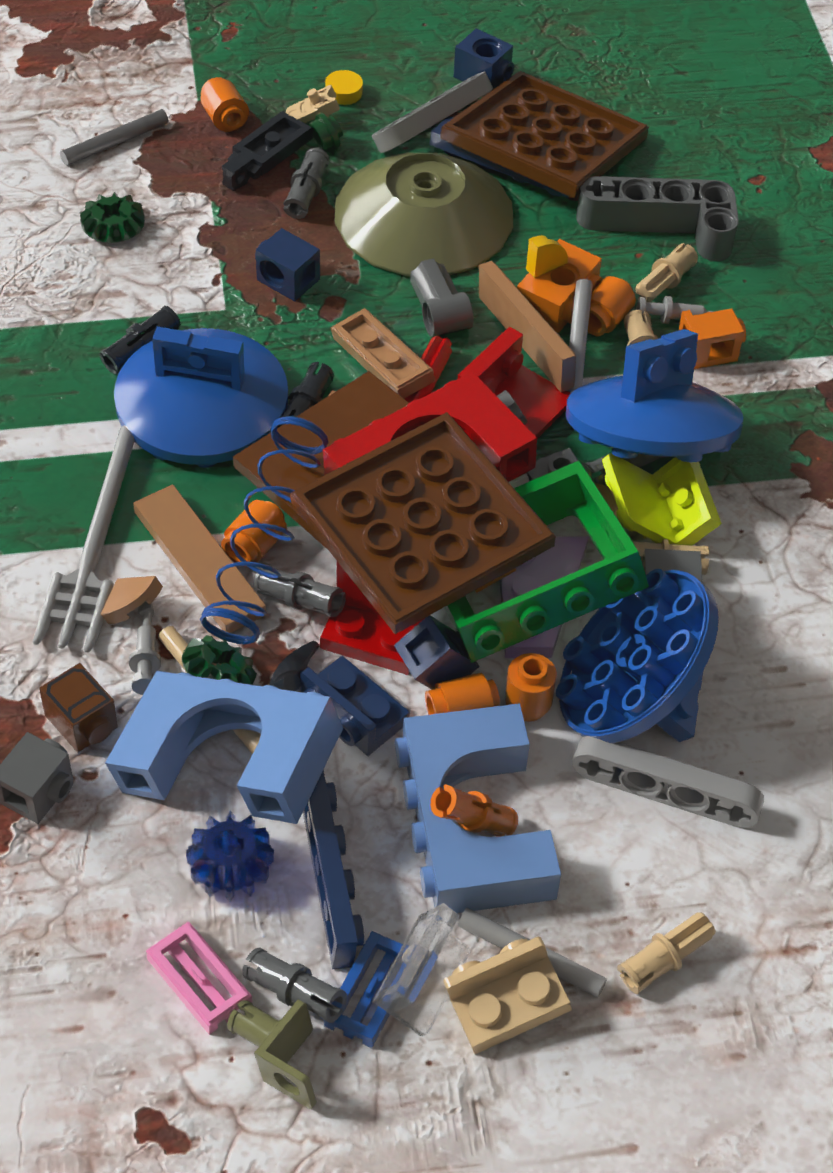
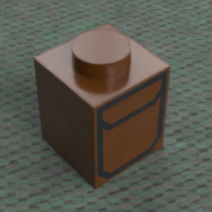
M81 663L76 664L39 687L44 715L77 753L91 744L101 743L113 730L118 728L113 698Z

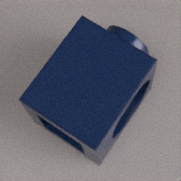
M476 28L455 47L453 77L465 81L485 71L493 89H495L513 74V45Z
M283 228L269 239L262 241L256 249L257 281L294 302L320 280V249Z
M431 615L422 620L394 645L413 678L430 689H435L436 683L471 675L480 667L477 661L471 662L457 632Z

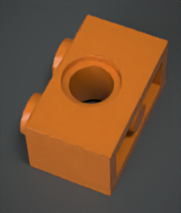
M561 239L557 242L566 250L568 263L536 278L528 273L517 285V289L557 334L567 323L572 324L576 281L579 279L590 280L593 283V291L603 280L599 276L602 258Z

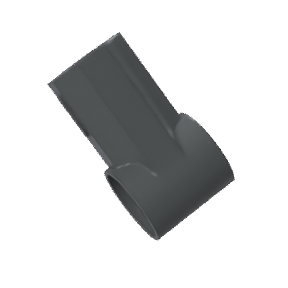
M435 259L421 261L419 266L411 271L410 282L422 305L423 321L429 336L435 337L471 329L473 327V311L467 294L465 292H457L444 264L437 263Z

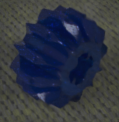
M231 810L226 816V821L219 822L212 816H209L208 821H206L207 829L194 828L191 836L192 845L188 846L186 850L187 864L191 867V879L195 885L204 884L205 892L209 897H212L220 890L225 891V897L230 902L237 890H242L251 897L255 891L254 883H267L269 867L274 862V849L269 845L270 836L266 831V827L256 828L255 820H253L251 815L241 822H237Z

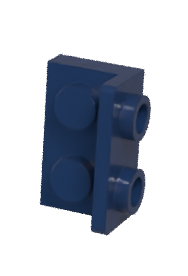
M343 655L319 674L309 667L300 673L301 692H317L324 696H329L343 726L339 738L349 746L355 745L367 756H370L403 728L404 718L410 717V712Z

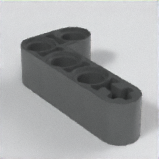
M596 176L589 177L580 187L576 219L583 228L594 231L694 233L697 251L703 258L717 262L728 259L732 254L738 226V212L734 189L726 182L701 179Z

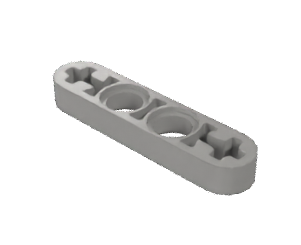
M481 72L466 79L372 134L371 136L379 152L383 153L395 148L492 91L493 87L486 72Z
M585 736L579 741L572 760L574 770L586 779L736 827L747 828L756 825L764 804L762 792L749 783L620 742L608 743L597 738Z

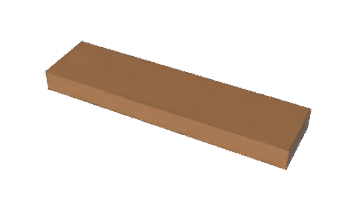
M493 261L480 264L479 298L506 329L510 326L523 334L522 348L561 393L573 389L575 385L576 354Z
M172 484L133 502L134 512L204 607L206 608L220 601H229L217 586L216 574L219 569L233 562L175 486ZM236 566L223 571L220 577L221 586L232 599L258 605L266 611V605ZM235 605L213 607L233 610L245 615L253 622L262 618V616L247 613ZM212 616L219 627L226 632L232 633L244 627L243 624L234 620Z

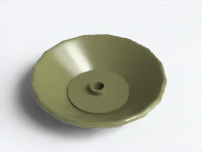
M407 152L375 160L352 174L335 199L334 223L346 246L374 267L405 277H411V271L416 269L421 261L435 259L437 263L444 264L450 276L473 270L501 251L513 230V203L500 182L474 163L442 153Z

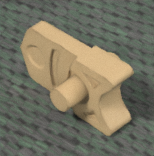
M328 85L318 91L316 89L309 90L307 92L308 98L289 106L286 113L303 123H307L315 119V116L320 112L324 113L328 118L330 114L339 111L340 107L335 99L337 95L332 85Z

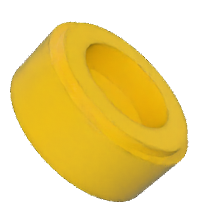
M335 71L329 74L325 80V87L332 85L337 95L335 99L339 105L353 104L359 101L363 95V80L360 75L353 71Z

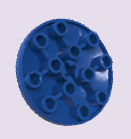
M157 327L152 341L138 349L121 368L115 383V408L120 425H125L133 435L134 442L142 449L151 453L155 458L177 463L196 464L200 467L208 468L217 463L233 460L234 455L271 433L273 422L281 418L288 407V383L285 372L277 358L263 345L244 335L210 328L175 330Z
M686 329L662 335L661 338L656 340L649 339L626 346L623 376L595 381L577 388L569 395L566 407V419L573 429L579 433V440L581 442L612 448V454L620 458H635L639 454L676 457L684 462H699L702 460L703 454L729 451L731 444L738 440L741 435L743 413L728 398L704 386L693 383L694 367L697 361L698 334Z
M652 570L646 575L648 588L599 608L584 626L578 637L573 638L566 645L563 651V658L566 661L560 683L556 688V697L559 699L560 709L566 723L581 736H590L608 743H616L635 737L657 724L678 742L694 737L699 709L698 694L701 690L704 668L714 648L719 622L718 607L713 594L696 577L679 570Z

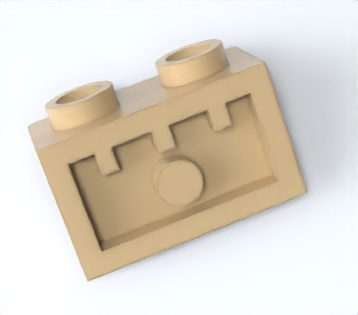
M540 936L531 940H515L507 944L500 954L482 962H466L457 967L451 976L443 980L451 1004L474 1054L572 1011L570 1000L548 958L546 946Z

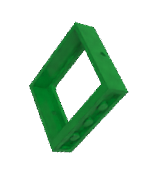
M580 461L557 469L514 489L546 525L568 516L577 517L604 560L478 614H474L466 596L444 607L472 663L649 587L639 551Z

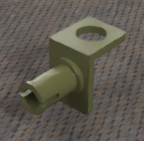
M298 999L284 1017L278 1020L255 1007L248 1000L239 1002L237 1006L245 1014L243 1015L233 1009L228 1018V1030L258 1046L254 1055L265 1083L305 1107L312 1109L317 1101L310 1078L287 1064L313 1030L307 1004ZM282 1075L291 1080L296 1087L289 1083Z

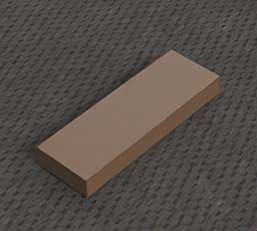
M366 308L330 327L335 341L367 371L374 374L403 399L435 382L433 369Z

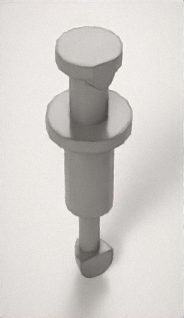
M665 296L662 303L646 302L645 297H639L636 304V310H641L642 314L646 311L649 315L660 316L662 324H668L670 319L681 320L682 311L690 310L692 315L715 312L707 311L703 305L674 303L671 296Z
M146 601L138 608V613L143 616V626H140L137 630L136 651L131 653L129 657V667L135 672L132 679V690L140 695L144 694L153 678L151 674H154L161 667V657L155 652L156 630L151 626L154 609L153 605H149Z

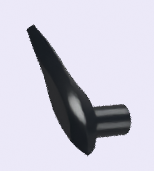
M313 640L289 654L273 673L269 685L282 690L297 691L301 686L300 673L307 669L308 662L320 647L318 642Z

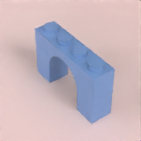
M156 671L105 764L122 793L165 801L185 761L199 744L213 735L228 730L247 729L256 731L261 734L260 740L237 787L253 817L298 824L343 730V726L331 698L317 692L303 693L282 690L271 685L256 686L237 683L230 679L216 680L196 677L184 672L176 674Z
M520 704L404 718L403 738H395L398 767H407L409 776L408 780H403L406 809H415L417 822L411 824L415 853L424 852L426 866L420 867L422 892L424 898L433 897L436 916L463 913L466 908L478 911L557 900L561 871L551 830L499 837L480 836L462 829L450 819L435 816L430 807L432 794L438 787L444 789L443 785L447 784L454 787L471 778L526 771L530 743Z

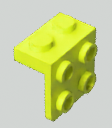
M609 453L602 459L606 472L605 482L613 492L618 507L616 511L617 517L627 530L636 531L652 539L655 543L662 544L663 539H668L669 544L692 546L722 524L699 462H684L675 457L652 475L612 453Z

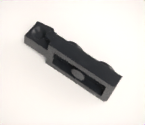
M281 111L232 147L233 153L228 157V162L222 165V184L235 191L246 185L250 177L258 179L260 175L263 176L312 140L313 128Z

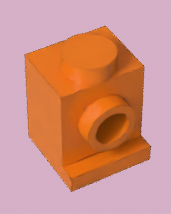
M732 308L692 315L690 310L682 311L679 330L686 329L698 334L697 361L694 369L738 361L741 345L746 340V328L743 320L737 318Z

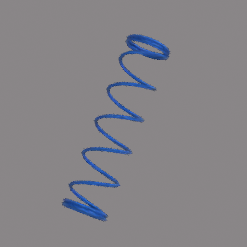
M287 416L278 418L273 422L271 437L279 450L265 454L257 464L258 474L266 487L254 489L244 499V509L254 524L241 526L233 531L230 537L231 548L241 562L228 564L219 569L216 574L217 586L229 601L213 603L204 608L201 614L200 621L202 626L212 635L223 640L226 639L228 642L236 644L254 643L261 634L259 627L243 614L229 609L213 607L235 605L247 613L262 617L266 616L267 612L258 605L232 599L221 586L220 577L223 571L234 566H247L266 577L279 578L281 576L279 571L271 566L247 562L235 548L234 539L237 533L243 529L260 528L277 539L291 541L295 538L285 528L258 523L249 511L248 502L251 496L257 492L271 490L279 497L291 502L290 497L279 491L289 493L295 491L286 487L271 486L262 474L264 460L271 455L283 453L286 457L302 466L317 468L321 464L313 454L323 452V449L329 443L327 435L320 427L303 418ZM281 424L301 426L318 435L323 444L319 447L298 445L283 437L277 431V426ZM289 453L302 455L307 458H310L313 461H315L316 464L303 462L293 457ZM268 529H274L289 535L290 537H285L276 534ZM256 567H260V568L269 570V571H271V572H273V573H275V574H271V573L262 571V570H260V569H258V568H256ZM220 616L234 620L249 628L254 635L240 636L231 634L211 624L206 617Z

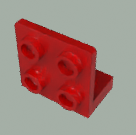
M509 326L458 374V379L474 372L496 396L506 390L527 419L528 423L525 426L538 439L566 411L567 399L571 393L568 391L561 393L551 381L522 365L524 355L521 353L523 334Z
M337 562L336 587L343 589V592L346 594V602L342 612L337 617H329L320 636V649L409 675L410 671L394 645L422 620L395 634Z

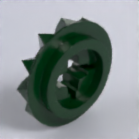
M114 192L111 197H104L98 194L96 201H87L85 210L80 212V220L83 231L92 239L105 243H118L135 237L143 229L145 215L142 204L134 202L131 195L120 198Z
M206 635L203 639L192 638L182 653V664L186 672L196 677L216 680L230 679L237 683L253 685L257 673L252 668L254 661L250 657L242 655L241 647L234 648L228 645L226 639L219 642L209 635Z

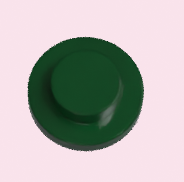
M320 112L315 116L316 120L309 123V126L313 128V137L323 151L331 147L335 150L341 146L339 138L343 136L342 129L332 115L327 118L324 113Z

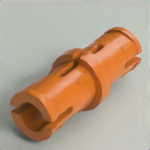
M447 784L443 785L444 789L438 787L432 794L430 807L434 815L456 821L464 830L473 833L486 831L499 837L505 836V834L512 835L517 828V812L511 807L494 803L486 794L478 791L465 793Z

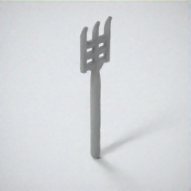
M125 425L119 430L81 554L80 567L67 576L59 572L53 574L33 639L34 645H38L43 640L51 621L64 623L58 644L60 649L65 648L69 643L76 625L89 626L84 646L85 652H90L99 638L104 621L101 612L113 589L114 583L109 579L99 580L94 574V570L100 559L135 441ZM61 587L74 589V593H62L60 590ZM86 591L99 592V596H85ZM56 604L69 606L68 611L57 610L55 606ZM81 608L94 609L93 615L80 613Z

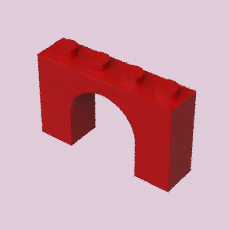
M471 372L458 380L448 382L442 388L421 399L411 401L405 407L384 418L374 420L367 427L345 438H340L324 448V475L446 412L508 482L535 468L537 437L474 372Z

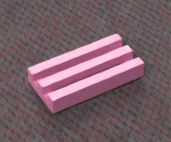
M189 921L146 950L147 960L209 1035L218 1029V1023L223 1020L228 1022L232 1010L239 1009L237 1006L239 1002L248 1000L252 1003V995ZM185 940L232 995L231 998L225 1000L181 948L180 942ZM169 952L213 1005L214 1010L210 1011L163 955L164 953Z

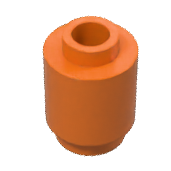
M221 77L212 78L203 85L201 89V104L216 128L224 132H230L242 127L248 119L249 107L235 85Z
M608 276L592 291L588 324L589 334L602 336L604 333L613 331L635 306L636 297L627 281L614 276Z
M254 500L248 505L251 515L258 523L276 525L287 530L284 514L276 504L270 501ZM245 509L225 530V538L221 542L222 549L234 563L241 561L237 558L230 545V537L233 531L241 526L254 524ZM248 528L237 533L234 543L237 552L247 562L256 563L264 557L279 539L265 533L260 528ZM268 529V530H270V531H272V532H274V533H276V534L282 535V536H283V534H284L283 532H280V531H277V530H274V529Z
M536 653L519 655L510 663L505 703L506 705L520 704L524 721H536L550 710L557 677L554 664L547 657Z
M481 672L436 683L435 689L425 692L428 715L500 706L499 692L494 680H486Z

